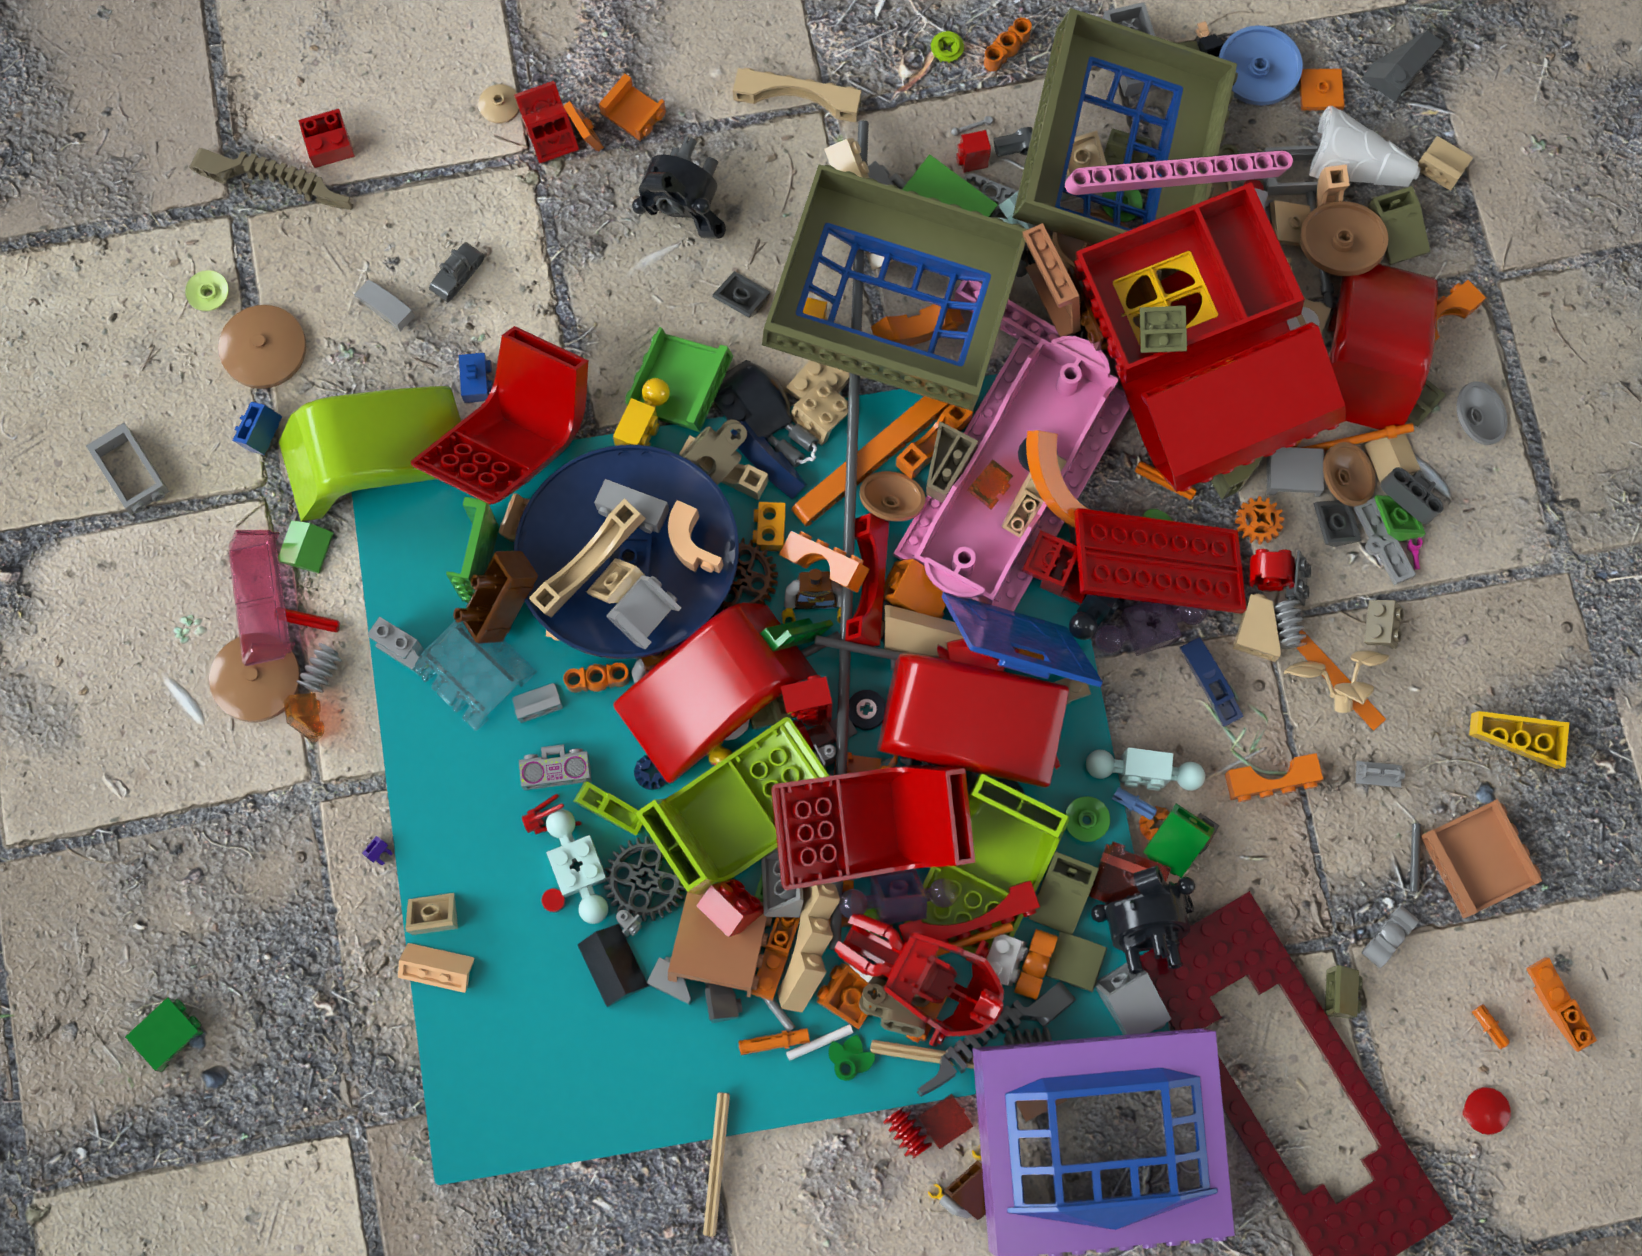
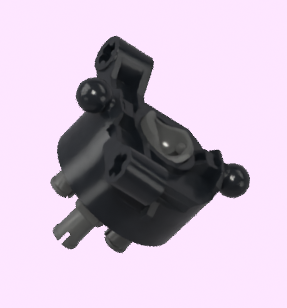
M685 136L680 149L673 147L670 155L662 154L651 158L639 186L640 197L632 202V209L637 214H644L647 211L650 215H654L660 211L671 217L692 218L698 235L701 238H722L726 232L725 223L710 210L711 202L717 190V183L713 175L718 161L708 157L703 168L691 162V155L697 141L694 138L689 140V137Z

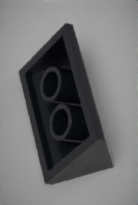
M619 924L596 931L577 944L607 1007L649 987Z

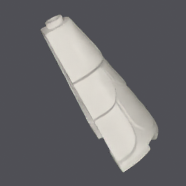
M1328 106L1320 117L1317 131L1322 134L1321 143L1311 162L1309 176L1319 178L1321 171L1325 167L1347 165L1349 182L1409 187L1412 180L1418 178L1421 170L1418 167L1419 163L1394 143L1386 141L1379 134L1368 129L1334 106Z

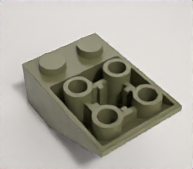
M1412 186L1372 198L1367 208L1375 212L1386 226L1388 246L1385 254L1390 265L1430 253L1421 206Z
M1264 456L1256 458L1252 464L1237 466L1228 474L1213 476L1211 482L1221 500L1242 490Z
M1055 851L1037 895L1040 907L1036 908L1037 913L1030 915L1029 919L1057 931L1073 935L1099 868Z

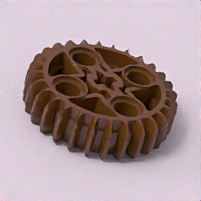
M742 537L739 543V558L744 554H748L751 556V559L748 562H743L738 558L735 578L741 575V579L733 581L729 594L734 595L735 599L732 602L724 601L720 608L722 609L721 612L733 605L739 604L743 593L755 597L754 600L748 603L763 604L765 606L764 600L772 601L769 594L775 595L776 590L771 586H778V581L774 580V578H778V573L773 572L777 565L770 564L773 561V557H766L768 554L767 549L760 552L761 546L759 544L755 548L753 547L752 539L747 545L745 544L744 537ZM756 559L762 564L765 576L752 571ZM755 582H761L764 584V587L756 590L752 585Z

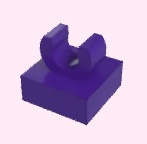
M375 836L362 854L374 863L376 861L378 864L384 865L385 863L380 859V855L386 852L391 856L392 851L387 848L388 844L378 836Z

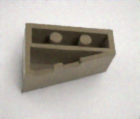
M939 421L926 485V495L941 503L944 502L952 486L963 474L977 450L978 440Z

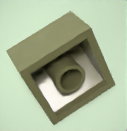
M1340 965L1326 970L1324 1012L1327 1016L1353 1019L1357 1017V1013L1360 1014L1361 1000L1358 999V990L1362 989V977L1359 976V970Z

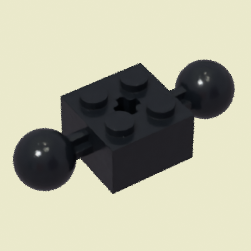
M1088 594L1078 608V613L1074 614L1069 621L1070 633L1079 640L1092 638L1096 634L1098 626L1103 621L1107 623L1126 599Z

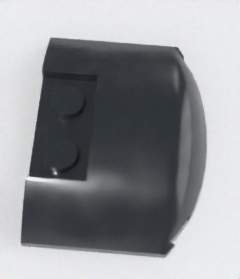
M745 360L726 372L713 401L726 420L746 421L758 437L763 436L765 439L792 423V416H790L791 406L787 394L778 380L765 368Z

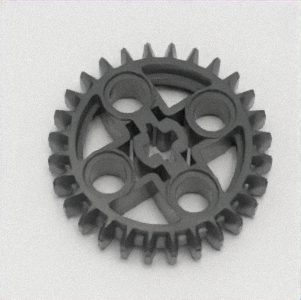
M637 837L635 845L628 840L629 847L626 849L620 845L622 852L619 854L614 851L613 854L616 859H608L612 867H605L604 869L610 873V876H606L605 879L610 884L605 885L604 889L611 890V892L606 896L609 899L615 898L611 902L612 906L620 904L617 909L618 912L625 909L630 914L633 913V917L639 914L642 916L643 922L647 921V916L656 921V914H659L663 919V911L666 910L671 914V905L679 907L675 900L677 898L683 900L684 897L680 894V891H686L676 874L673 875L660 871L663 854L654 840L653 843H650L649 837H645V841L642 843L639 837ZM642 851L638 865L624 862L630 855ZM649 852H656L658 854L655 862L650 863L646 861V856ZM621 869H629L630 874L626 879L618 878V872ZM648 874L653 881H647L646 885H644L639 878L645 877ZM667 879L674 881V886L671 890H664L662 888L663 882ZM633 881L636 882L638 887L642 890H637V886L633 883ZM617 883L632 887L629 902L621 896ZM654 893L669 896L663 903L650 908ZM638 896L646 898V903L643 907H636L634 905V900Z

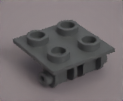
M1300 550L1297 551V559H1295V586L1289 589L1288 585L1285 598L1288 600H1299L1305 606V601L1309 598L1310 594L1307 578L1311 577V565Z

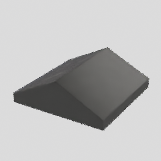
M734 271L715 291L713 298L750 318L758 313L770 295V291Z
M1339 500L1313 503L1325 545L1337 547L1361 541L1352 506L1345 505Z

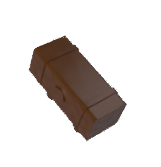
M496 551L484 575H473L471 577V586L475 592L466 608H456L453 616L456 622L464 623L476 643L503 642L507 633L510 632L511 626L525 602L524 600L534 588V583L538 578V574L522 551Z

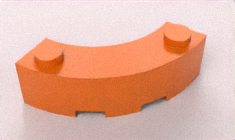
M932 304L919 311L920 315H914L909 318L907 314L886 316L871 326L873 335L907 346L929 341L932 339L941 306ZM959 309L947 310L942 330L957 331L958 327L965 323Z

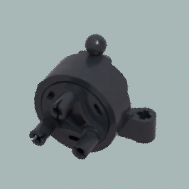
M1154 866L1134 873L1135 884L1140 893L1132 896L1128 895L1126 898L1111 903L1107 901L1105 905L1097 904L1092 908L1091 916L1094 921L1104 922L1107 920L1112 944L1116 949L1122 950L1125 953L1130 974L1134 975L1143 972L1139 952L1154 949L1155 959H1160V955H1162V959L1167 958L1168 969L1174 970L1183 966L1178 946H1180L1179 940L1190 932L1187 914L1194 912L1193 902L1190 894L1195 890V882L1192 878L1182 877L1175 884L1171 881L1167 884L1159 867Z

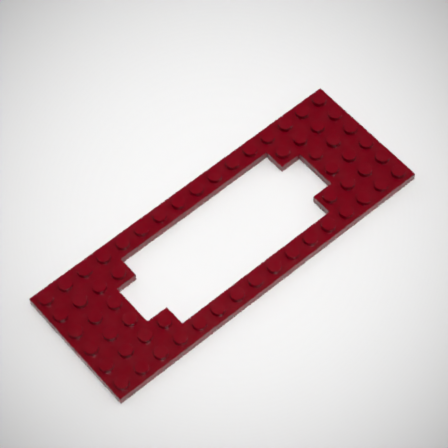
M1250 891L1190 926V932L1179 940L1180 946L1178 948L1183 963L1182 967L1174 970L1168 969L1167 958L1162 959V955H1160V959H1155L1154 949L1140 956L1143 970L1148 973L1171 1017L1169 1023L1174 1031L1206 1028L1221 1019L1222 1017L1210 997L1244 976L1248 977L1258 995L1278 984L1379 1148L1360 1159L1373 1181L1337 1203L1334 1202L1324 1184L1318 1185L1303 1195L1218 1056L1223 1112L1311 1256H1396L1453 1220V1217Z

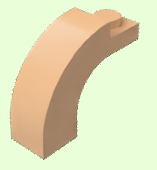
M1347 165L1325 167L1321 171L1317 185V207L1329 202L1343 201L1344 191L1350 186Z
M677 500L668 521L669 538L677 558L694 572H696L700 564V567L705 571L720 573L724 566L722 558L700 549L691 540L692 530L699 518L698 510Z

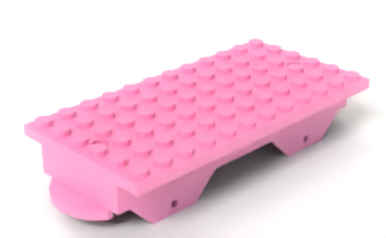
M1062 336L1053 339L1051 343L1041 338L1038 345L1020 337L964 434L978 440V448L963 474L952 486L943 503L927 495L923 510L918 516L914 517L893 556L900 560L914 559L924 565L929 579L944 593L958 598H971L979 602L1015 611L1033 579V576L1022 572V569L1040 530L1057 537L1065 523L1043 502L1021 538L1002 527L1011 504L1030 473L1019 462V446L1027 438V431L1041 430L1058 434L1057 452L1060 457L1067 461L1060 473L1067 488L1078 500L1130 408L1124 391L1116 388L1119 379L1109 374V362L1102 350L1096 351L1093 343L1091 344L1088 340L1077 336Z

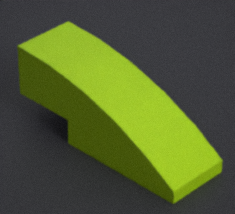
M588 781L583 783L573 802L635 836L643 825L636 814L639 810L612 794L606 793Z

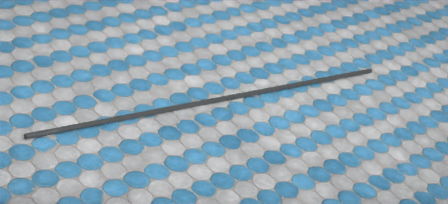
M862 120L858 122V144L861 148L860 156L862 161H865L867 164L869 122ZM858 249L853 262V271L864 274V251ZM853 279L851 328L862 331L863 282ZM849 373L843 551L846 552L845 556L848 558L854 555L860 396V376ZM842 586L840 640L845 641L846 621L852 619L853 591ZM840 649L835 775L847 774L851 651ZM843 881L832 883L836 885L840 901L830 917V927L833 934L829 943L830 950L835 949L838 940L841 942Z

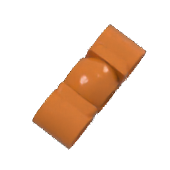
M1024 17L1016 19L1013 25L1008 27V31L1000 33L992 45L986 48L983 64L988 71L994 72L999 70L1002 64L1007 62V58L1015 56L1022 45L1028 42L1032 27L1029 19ZM1004 43H1009L1011 46H1006ZM989 57H996L997 59H996V60H993V59H990Z
M623 663L606 664V666L593 664L586 669L583 667L567 670L563 680L567 689L573 693H578L582 690L588 691V689L600 692L608 686L613 688L615 686L623 687L627 685L630 681V674L628 668ZM622 670L625 672V676L622 679H615L613 677L616 671ZM596 673L603 675L602 680L599 682L591 681L592 676ZM578 676L580 677V682L577 685L569 684L570 678Z
M1035 929L1029 947L1030 951H1028L1014 993L1034 1000L1037 999L1043 982L1042 978L1046 974L1058 936Z

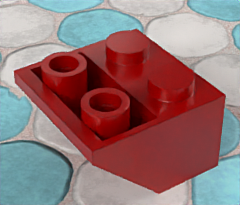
M340 109L298 120L307 153L314 168L355 157Z
M735 879L711 885L696 905L728 937L740 934L764 913V907L761 905L760 900L750 895L745 890L744 885Z

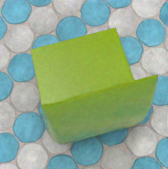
M429 386L338 395L308 402L295 410L288 419L279 440V445L301 522L322 519L339 497L353 491L435 480L436 478L414 468L411 465V460L461 422L452 389L449 386Z
M785 717L676 793L665 799L653 800L637 811L636 814L686 891L702 895L706 893L711 885L732 879L777 848L771 792L774 784L820 778L829 775L793 721Z
M979 774L968 792L975 863L931 867L904 923L920 917L923 922L943 925L972 920L989 912L1001 903L1009 894V887L1031 880L1036 892L1070 819L1069 816L984 774ZM1023 913L1014 916L1015 920L1012 921L1014 931L1005 933V935L1014 937L1023 918ZM1001 921L992 923L993 928L1002 925ZM979 928L970 931V934L979 933ZM957 936L948 938L949 943L958 940ZM994 938L985 940L989 943V949H991ZM981 942L964 947L963 949L975 954Z

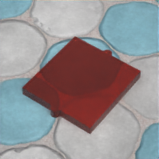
M952 1093L918 1116L927 1130L926 1134L932 1137L939 1150L973 1127L964 1113L965 1108L960 1107Z

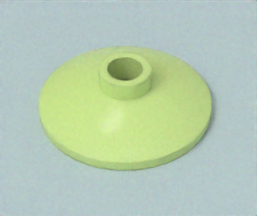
M211 270L201 271L193 275L185 288L187 301L192 307L200 311H212L219 308L226 301L229 293L228 283L225 278L218 272ZM212 291L211 295L206 296L207 292Z

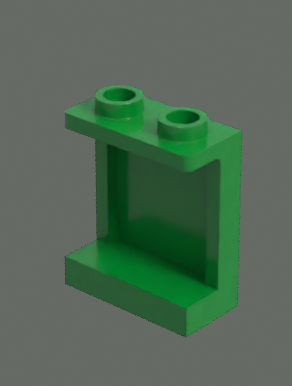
M1176 803L1145 847L1143 853L1151 861L1158 862L1164 866L1172 875L1182 878L1210 839L1214 828Z
M167 997L125 1036L147 1063L158 1072H163L169 1066L167 1063L195 1036H201L204 1033L200 1028L202 1026L201 1022L192 1015L190 1017L185 1012L187 1007L178 998L174 1000Z

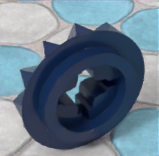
M644 755L636 762L634 769L637 783L648 790H656L663 787L667 782L660 772L654 774L652 781L649 773L645 772L650 769L653 762L648 755Z

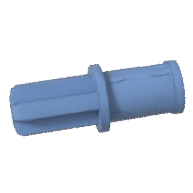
M1118 787L1112 800L1129 808L1130 812L1133 810L1149 820H1152L1157 812L1155 807L1139 799L1140 796L1136 797L1121 787Z

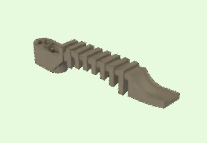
M198 148L189 166L195 173L224 184L228 179L243 173H247L248 178L253 180L256 172H258L259 179L264 180L268 174L269 181L275 182L278 177L279 184L285 185L287 181L290 189H294L296 186L297 193L301 195L304 193L305 200L309 202L314 195L317 196L316 202L327 206L352 210L354 206L350 202V197L327 189L323 179L317 177L316 173L311 172L307 174L306 170L301 169L298 171L294 166L288 168L286 164L281 162L279 165L272 159L269 162L267 158L262 156L258 158L253 153L248 157L246 152L241 151L239 157L233 160L207 149Z

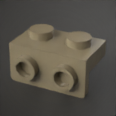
M1369 600L1365 644L1389 645L1392 649H1397L1398 642L1401 641V630L1399 627L1400 621L1404 617V611L1395 600Z

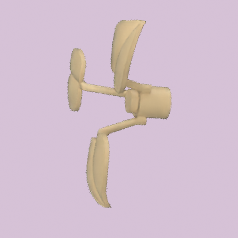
M1357 651L1353 653L1351 660L1357 663L1351 684L1340 683L1335 685L1334 689L1329 675L1325 671L1326 666L1318 662L1302 661L1295 663L1285 669L1284 674L1289 673L1305 678L1323 675L1330 690V697L1334 698V710L1340 713H1348L1353 710V700L1363 705L1374 691L1373 685L1356 682L1360 666L1363 664L1368 666L1382 664L1389 659V655L1375 651Z

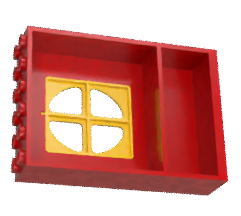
M1252 182L1076 251V260H1074L1076 267L1074 268L1075 275L1078 281L1082 280L1084 286L1082 288L1086 300L1090 299L1091 311L1095 319H1099V328L1104 339L1107 338L1109 355L1111 358L1115 357L1117 374L1119 378H1124L1125 383L1301 315L1305 301ZM1159 269L1181 270L1192 276L1195 284L1174 293L1166 294L1157 276V271ZM1145 275L1148 276L1157 294V299L1129 309L1126 306L1129 290L1139 278ZM1194 293L1201 294V308L1196 317L1186 325L1187 351L1141 353L1140 328L1133 322V318L1140 315V307L1171 306V303Z

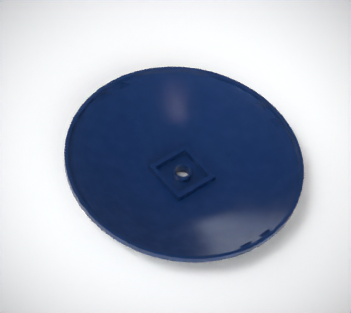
M617 445L597 449L569 461L541 484L526 505L516 531L514 551H522L538 574L534 588L524 601L537 621L551 635L564 644L586 654L611 659H634L651 656L676 647L714 617L733 585L739 558V539L734 515L727 499L712 478L701 468L682 456L664 449L644 445ZM605 479L668 503L669 513L659 533L655 531L647 533L638 526L552 617L544 614L529 599L546 580L565 567L590 542L605 522L607 517L598 513L594 503ZM677 500L698 510L699 518L692 530L691 540L700 549L722 558L724 566L720 573L705 571L700 567V564L696 572H694L677 558L668 533L669 516ZM627 552L635 554L634 559L627 563L637 566L645 576H654L662 583L661 588L665 592L669 591L677 598L676 603L681 607L679 611L671 609L647 637L651 644L646 649L637 647L606 617L617 603H607L587 593V590L613 560L617 558L624 561L623 555Z

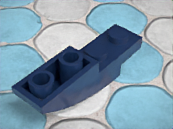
M1198 637L1179 647L1222 727L1244 717L1234 699L1235 695L1201 638Z

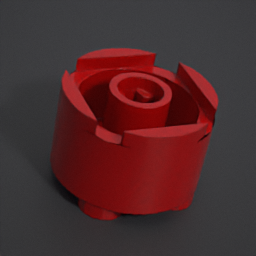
M1257 549L1256 554L1250 558V586L1253 588L1254 585H1257L1258 590L1267 592L1283 591V587L1288 585L1289 589L1295 586V558L1292 556V551L1283 549L1278 552H1269L1268 549Z

